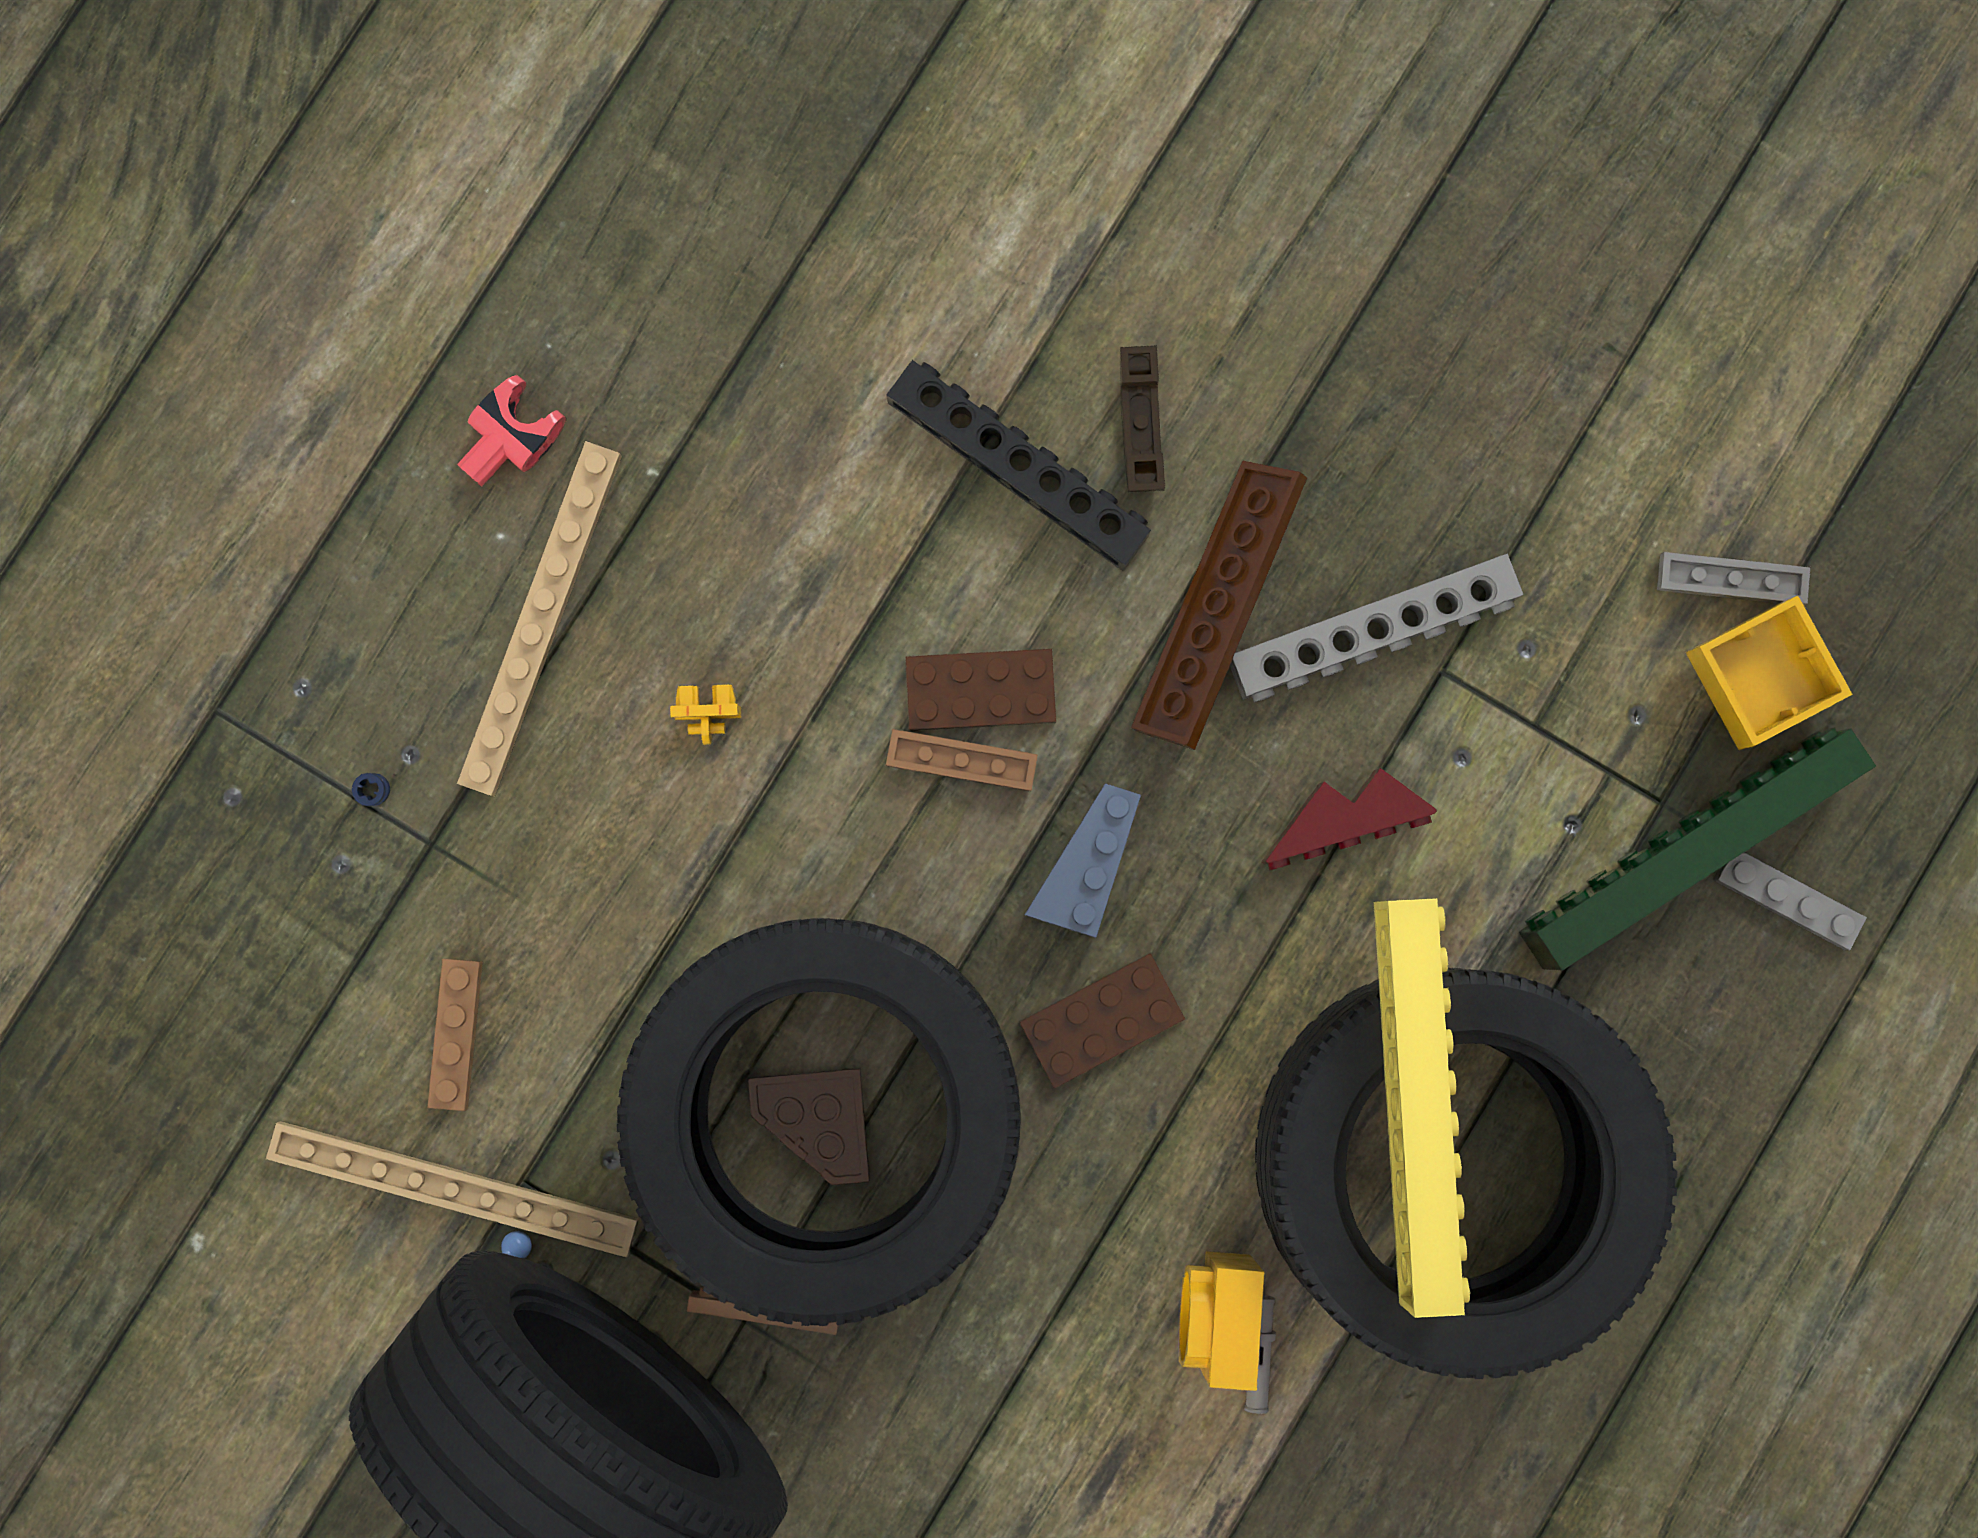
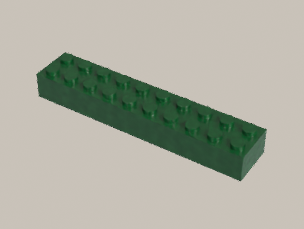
M1831 728L1823 733L1818 731L1800 742L1803 748L1792 753L1787 751L1770 761L1772 768L1762 773L1758 770L1746 776L1739 782L1742 786L1741 788L1731 793L1727 790L1711 799L1709 803L1712 807L1700 813L1696 810L1678 821L1681 825L1680 828L1671 832L1665 830L1648 841L1649 848L1640 852L1634 850L1617 861L1620 867L1608 873L1606 870L1595 874L1586 881L1589 885L1586 889L1579 892L1572 890L1556 900L1558 907L1548 912L1541 910L1526 919L1527 927L1519 931L1542 969L1562 971L1875 768V763L1853 730L1850 728L1836 731L1835 728Z

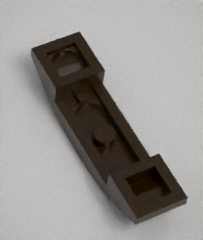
M1157 345L1120 347L1121 413L1128 492L1165 491L1158 401Z

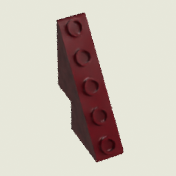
M1381 768L1372 772L1352 801L1326 782H1322L1317 785L1261 863L1268 864L1270 871L1290 865L1289 857L1303 853L1305 860L1326 854L1324 847L1338 843L1341 850L1361 844L1360 836L1372 832L1375 839L1397 833L1395 826L1409 822L1411 829L1432 823L1430 815L1435 814L1437 809Z

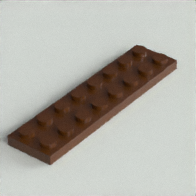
M1242 461L1131 726L1135 731L1195 750L1306 483L1307 477L1301 472Z

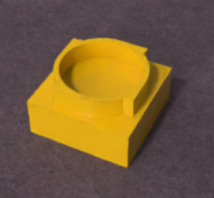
M1799 596L1785 600L1685 652L1738 750L1756 746L1853 695Z
M1206 1251L1205 1266L1187 1265L1184 1277H1182L1179 1362L1182 1367L1200 1368L1211 1388L1257 1391L1264 1271L1253 1257L1248 1254Z

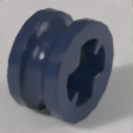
M377 773L361 774L352 785L353 797L358 803L365 806L382 804L390 793L389 782L384 776ZM366 781H369L370 784L378 785L379 791H374V794L377 795L374 799L371 795L365 796L363 794V788L368 787L365 784Z

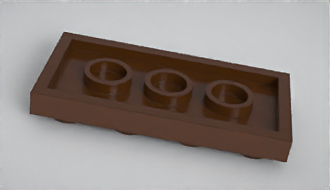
M1052 649L906 656L910 731L1056 723Z
M1149 953L1021 1020L1020 1024L1053 1088H1056L1185 1020V1017L1153 956Z

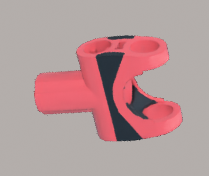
M518 375L506 379L491 391L473 410L468 419V424L480 433L482 437L457 465L481 487L507 459L523 472L532 468L552 446L566 421V417L558 410L551 412L546 418H541L534 423L526 424L517 421L515 415L516 406L520 401V395L526 387V382Z

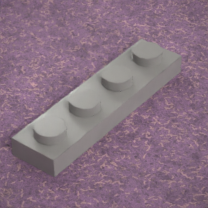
M1663 552L1660 554L1657 590L1781 603L1799 596L1801 602L1805 605L1808 604L1810 567Z
M1742 853L1722 866L1714 878V881L1843 950H1851L1867 918L1746 853Z

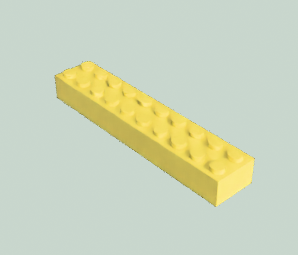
M1437 898L1374 902L1399 1304L1415 1318L1465 1315L1464 1303H1469L1470 1289L1467 1278H1462L1461 1261L1467 1260V1245L1465 1237L1459 1236V1220L1464 1219V1202L1462 1195L1457 1194L1456 1178H1461L1462 1166L1459 1153H1454L1453 1137L1459 1134V1122L1457 1113L1451 1112L1450 1095L1456 1094V1078L1454 1071L1448 1068V1054L1453 1053V1035L1450 1029H1446L1445 1013H1449L1451 1009V999L1448 988H1443L1442 972H1447L1448 970L1447 951L1445 947L1440 946V931L1445 930V913L1443 907H1438Z

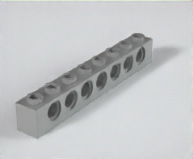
M1507 553L1237 652L1233 656L1230 668L1242 700L1252 697L1255 703L1274 696L1273 689L1286 684L1288 690L1307 684L1309 683L1307 676L1321 671L1322 676L1326 677L1344 670L1342 663L1355 659L1357 665L1377 658V650L1389 646L1391 652L1412 645L1410 638L1424 634L1427 640L1447 632L1445 626L1458 621L1459 626L1463 627L1480 620L1479 613L1492 609L1495 615L1514 608L1513 601L1524 594ZM1473 584L1484 588L1486 592L1485 601L1480 602L1472 597L1471 586ZM1438 597H1445L1451 602L1452 611L1450 614H1443L1438 610L1436 606ZM1404 609H1409L1416 613L1418 617L1416 627H1410L1403 622L1402 612ZM1369 622H1377L1383 627L1384 636L1382 639H1374L1368 634L1367 626ZM1342 634L1348 638L1350 642L1348 652H1340L1334 647V635ZM1300 647H1309L1315 652L1316 660L1314 664L1307 665L1300 661L1298 657ZM1274 659L1279 662L1282 668L1279 677H1270L1265 673V660Z

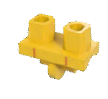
M713 685L712 705H699L698 686H678L676 706H670L671 718L674 717L675 720H701V723L688 724V735L701 734L703 745H711L712 734H725L726 731L725 723H712V719L741 718V707L736 704V696L732 685Z

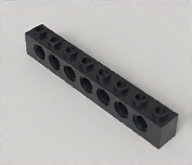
M913 360L909 363L886 394L889 405L1117 568L1124 571L1150 534L1151 529L1146 527L1148 522L1144 517L1133 510H1130L1129 513L1125 512L1116 505L1118 500L1109 492L1100 489L1099 492L1087 485L1089 480L1086 476L1074 468H1070L1068 471L1057 463L1059 458L1047 448L1041 447L1038 450L1027 442L1029 437L1019 428L1013 425L1007 428L998 421L1000 417L994 410L984 404L979 408L968 400L970 395L963 388L955 383L949 386L940 380V373L931 365L923 362L920 366ZM928 393H936L942 398L941 402L935 407H927L921 400ZM957 414H966L970 417L971 423L965 428H957L953 426L951 419ZM995 435L1000 439L1001 444L996 449H986L980 443L984 436ZM1019 455L1025 456L1029 459L1031 465L1024 471L1015 470L1010 465L1012 458ZM1051 476L1059 481L1060 487L1054 492H1046L1041 488L1040 481L1045 477ZM1078 497L1084 498L1089 503L1090 509L1085 513H1076L1070 508V501ZM1104 519H1113L1118 523L1119 531L1116 534L1107 535L1101 531L1099 523Z

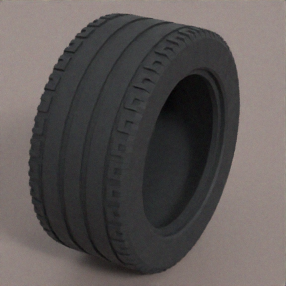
M811 918L784 921L760 927L719 945L706 956L693 963L683 972V975L668 987L641 1026V1032L635 1038L626 1061L628 1065L627 1069L623 1071L618 1096L621 1099L620 1105L617 1106V1132H620V1140H618L617 1144L621 1167H625L626 1175L623 1176L624 1181L627 1185L631 1201L635 1200L638 1206L636 1209L638 1216L641 1218L646 1231H652L656 1237L653 1241L664 1253V1256L668 1260L672 1258L678 1264L676 1269L688 1277L693 1284L699 1282L705 1287L703 1289L704 1292L709 1295L711 1294L724 1304L726 1301L735 1304L733 1308L739 1311L742 1310L752 1316L758 1317L759 1314L767 1316V1320L791 1325L793 1321L801 1322V1326H827L831 1322L842 1325L862 1321L864 1317L868 1316L875 1318L896 1310L898 1306L903 1304L905 1306L925 1295L933 1286L936 1287L942 1283L973 1253L994 1223L1008 1193L1019 1150L1021 1111L1015 1070L1000 1026L982 996L959 970L926 945L897 931L853 920ZM806 992H834L857 997L881 1007L906 1025L920 1040L929 1053L942 1082L947 1108V1136L934 1170L919 1191L903 1206L890 1215L863 1227L832 1232L813 1231L794 1227L768 1216L745 1199L734 1187L725 1174L714 1150L709 1130L708 1097L711 1080L719 1058L733 1035L752 1015L768 1004L785 996Z
M1448 968L1447 972H1442L1443 988H1448L1451 999V1009L1449 1013H1445L1446 1029H1450L1452 1032L1453 1045L1472 1043L1488 1045L1516 1061L1539 1084L1547 1096L1560 1126L1564 1148V1175L1561 1191L1551 1217L1531 1245L1507 1264L1480 1276L1467 1278L1470 1289L1469 1303H1464L1465 1315L1415 1318L1399 1304L1397 1270L1383 1264L1364 1240L1355 1222L1347 1193L1346 1160L1354 1125L1371 1094L1385 1080L1379 979L1346 994L1340 1001H1335L1323 1010L1314 1022L1311 1021L1296 1037L1297 1041L1288 1048L1279 1062V1069L1276 1075L1273 1074L1266 1090V1100L1264 1105L1261 1106L1257 1124L1258 1137L1255 1140V1163L1257 1164V1170L1255 1172L1264 1218L1275 1245L1298 1281L1341 1327L1368 1347L1385 1354L1399 1363L1413 1368L1415 1366L1422 1371L1442 1376L1453 1374L1457 1378L1483 1379L1484 1375H1489L1491 1378L1516 1376L1518 1371L1521 1370L1530 1373L1535 1371V1369L1551 1366V1361L1555 1359L1563 1361L1574 1352L1582 1351V1345L1585 1343L1592 1344L1598 1340L1597 1337L1603 1332L1607 1333L1611 1329L1610 1324L1614 1320L1619 1322L1622 1319L1623 1313L1628 1308L1631 1309L1635 1304L1633 1298L1636 1294H1642L1645 1290L1644 1285L1648 1279L1651 1280L1654 1274L1651 1270L1655 1263L1659 1264L1662 1258L1660 1256L1663 1247L1666 1248L1668 1240L1665 1239L1667 1230L1671 1231L1672 1213H1675L1676 1207L1672 1204L1673 1196H1677V1188L1675 1187L1677 1170L1673 1168V1161H1677L1676 1152L1673 1150V1135L1668 1133L1667 1130L1670 1122L1668 1117H1666L1664 1104L1655 1095L1658 1093V1090L1652 1083L1648 1071L1638 1065L1641 1061L1633 1053L1626 1041L1619 1040L1616 1037L1618 1033L1596 1014L1593 1015L1589 1008L1573 998L1563 995L1560 991L1545 984L1508 973L1461 968Z
M476 1251L462 1256L447 1272L421 1305L420 1309L395 1338V1341L366 1375L350 1402V1430L352 1431L357 1451L385 1498L418 1538H771L784 1519L788 1509L785 1487L766 1449L739 1413L693 1366L642 1324L588 1288L540 1264L504 1253Z

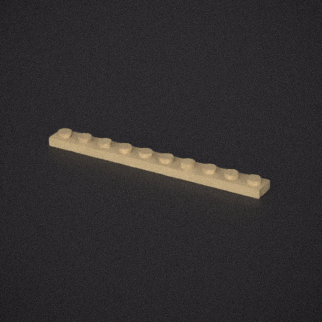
M585 441L457 784L493 797L496 795L622 455L618 452Z
M282 1121L277 1122L266 1156L267 1160L626 1258L630 1254L639 1221L638 1218Z

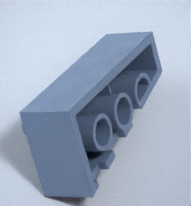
M1108 784L1102 787L1025 912V916L1094 938L1097 937L1140 800V794Z

